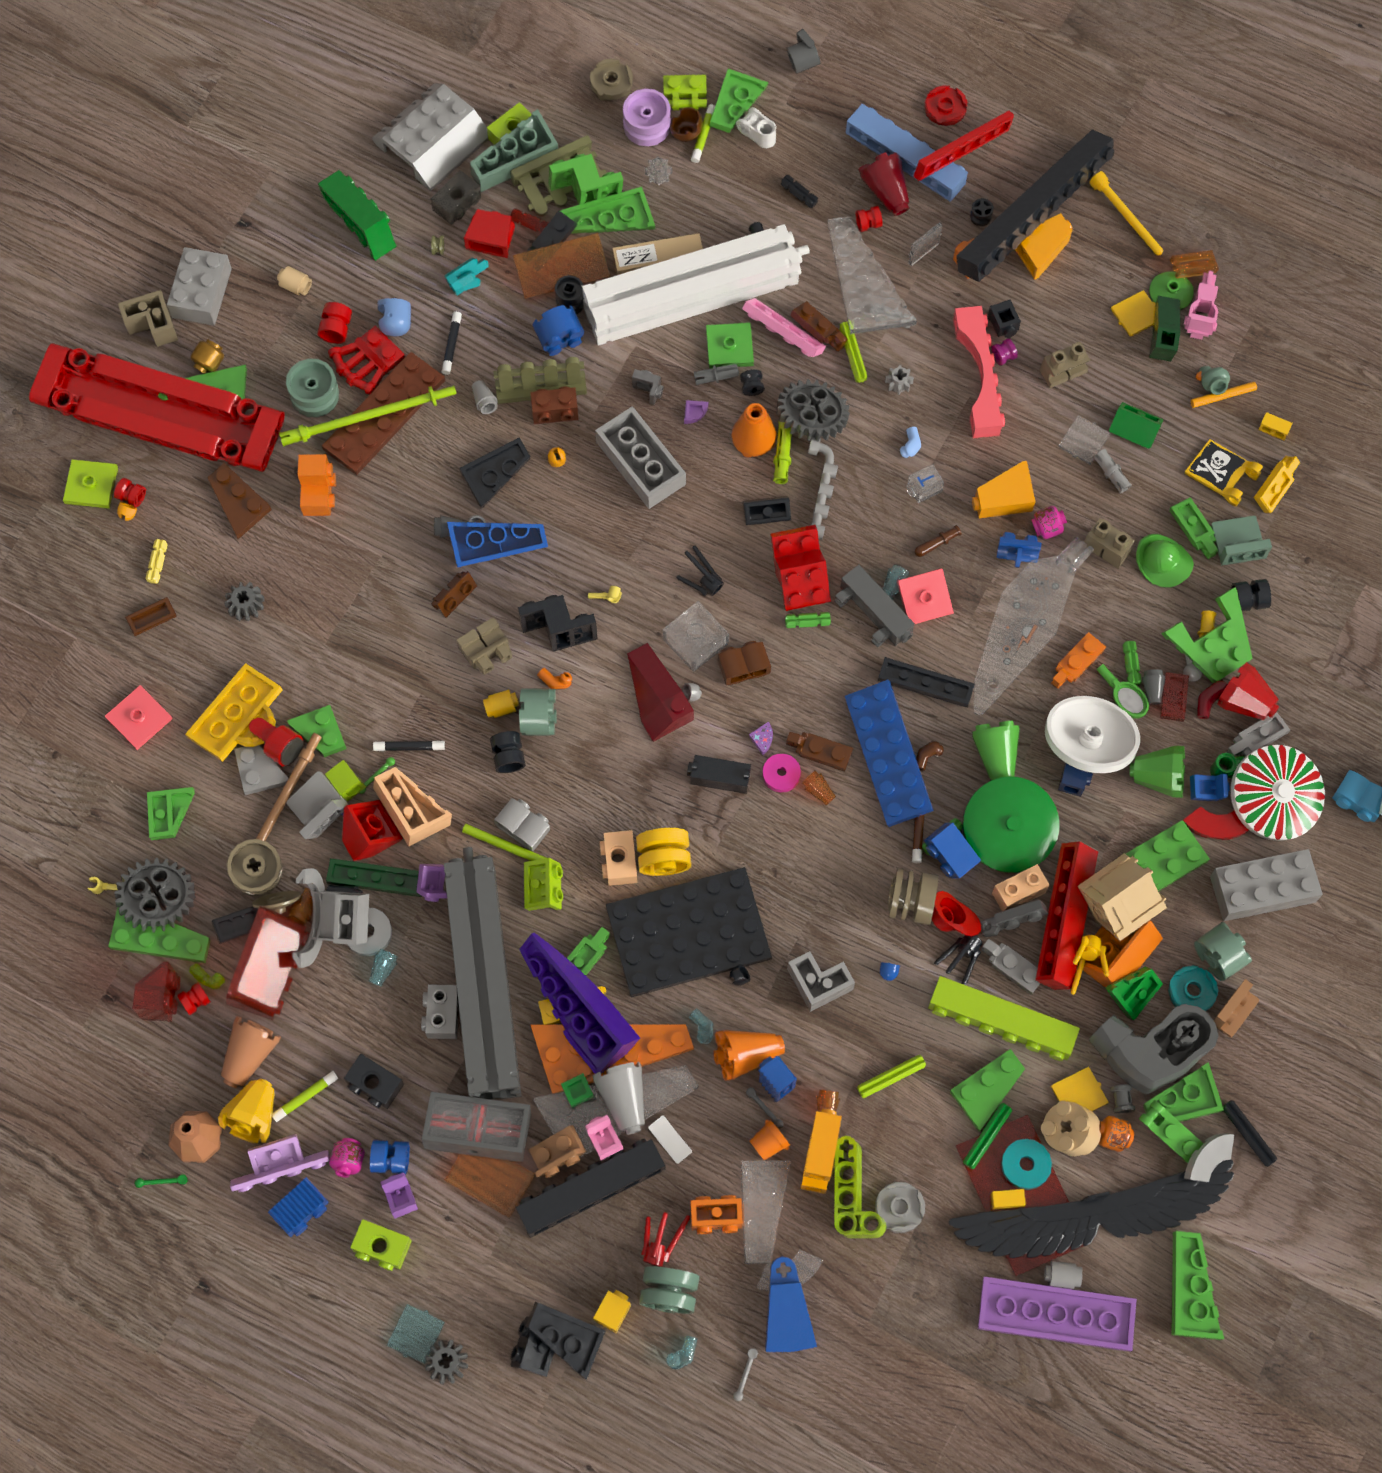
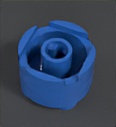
M565 305L552 308L541 314L543 319L539 322L537 319L533 322L532 326L544 351L548 352L550 356L559 354L562 348L567 346L574 348L582 343L581 337L584 335V329L574 308L570 305L569 309H566Z

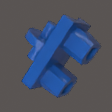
M1005 532L1003 537H1000L996 558L1014 560V567L1016 568L1020 567L1021 562L1038 563L1041 542H1038L1036 536L1027 535L1024 540L1015 539L1016 535L1014 533Z

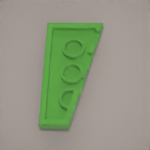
M642 187L559 210L577 224L571 234L655 229V223Z
M246 365L185 378L232 392L241 397V400L245 399ZM159 393L158 397L161 400H168V396Z

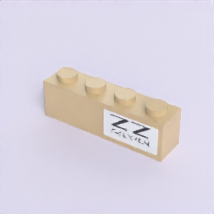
M700 234L613 248V261L616 276L702 250Z

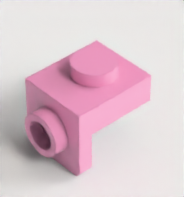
M608 1115L596 1117L585 1126L600 1160L623 1150V1146Z

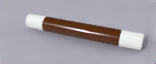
M924 815L916 817L914 821L913 863H921Z

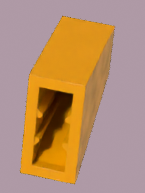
M1058 214L1040 224L1015 249L1034 280L1041 276L1070 240L1072 226L1068 220H1065L1062 214Z
M1022 461L977 488L975 497H972L973 510L977 511L979 519L1033 512L1035 497L1027 461Z

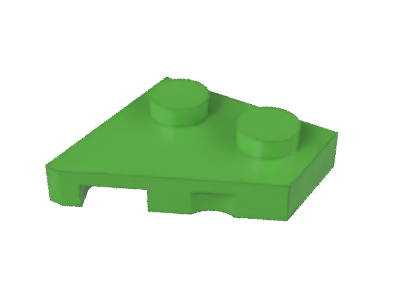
M330 705L287 720L290 728L298 732L306 742H309L313 733L322 737L316 750L323 757L347 749Z
M193 787L147 792L149 838L151 840L176 837L195 794Z

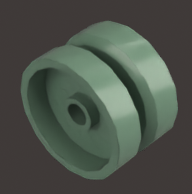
M305 359L296 363L289 370L286 377V386L292 405L300 414L307 417H320L328 414L335 408L339 401L340 392L333 369L326 362L319 359Z
M645 1267L643 1282L654 1288L641 1290L639 1305L667 1313L693 1314L696 1299L692 1295L683 1292L697 1291L700 1276L672 1268Z

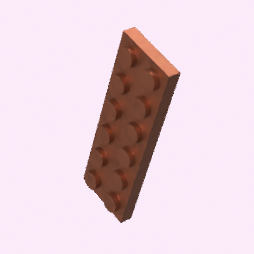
M410 352L351 415L429 393L428 387L432 386L433 391H436L445 382V376ZM423 404L340 427L327 439L322 448L338 462L358 475Z

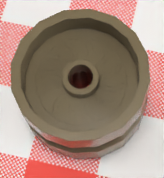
M259 839L246 840L238 844L231 851L227 861L228 874L234 886L243 894L250 896H263L273 891L280 883L283 874L282 862L276 849L268 842ZM253 865L260 866L257 872H253L251 869Z

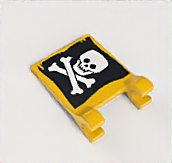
M1209 439L1184 474L1222 495L1228 503L1237 507L1243 492L1233 487L1244 473L1256 481L1261 475L1260 471L1263 466L1257 462L1247 461Z

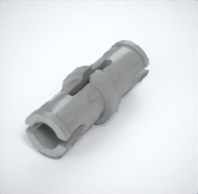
M1106 449L1097 453L1098 456L1095 455L1093 458L1105 472L1104 476L1112 481L1120 494L1128 490L1132 484L1122 473L1121 466L1113 461Z

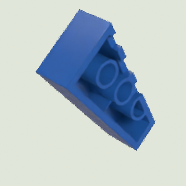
M447 522L457 567L548 547L543 524Z

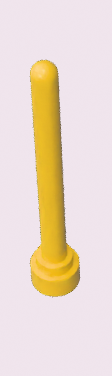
M1101 171L1094 175L1089 181L1094 190L1102 191L1156 255H1161L1163 253L1162 247L1110 188L1108 177L1104 172Z

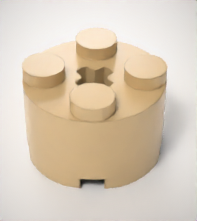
M1060 1101L1048 1111L1041 1125V1132L1044 1134L1047 1143L1055 1150L1069 1156H1084L1091 1153L1098 1145L1101 1137L1098 1117L1091 1110L1074 1102Z

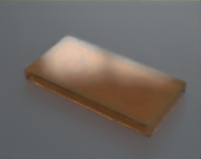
M599 233L513 255L524 299L554 292L556 282L563 276H576L583 284L610 277Z

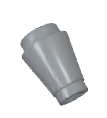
M484 381L474 382L472 389L477 410L481 411L482 414L494 412L498 406L497 398Z

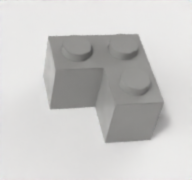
M810 951L788 962L787 970L810 1012L854 989L855 981L844 961L824 972H821Z

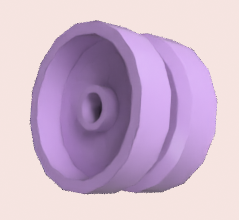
M654 89L636 90L627 97L623 106V127L626 136L631 142L649 147L657 145L666 139L671 125V108L668 99Z

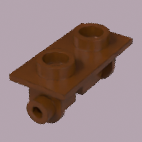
M464 571L457 573L447 584L450 590L447 591L443 588L432 599L431 605L436 610L440 609L445 618L477 587L468 571L466 573Z

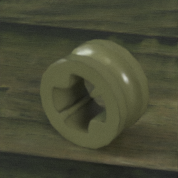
M432 235V255L436 253L444 255V235H440L439 238Z

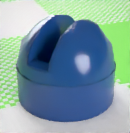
M881 962L880 975L887 981L894 980L899 974L900 965Z

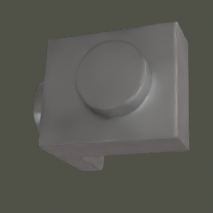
M634 370L632 387L650 392V404L655 405L656 399H660L663 393L664 386L661 385V376L654 375L647 370Z

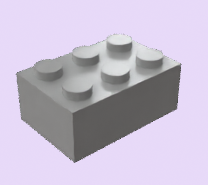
M184 247L167 302L172 318L215 326L232 269L227 255Z

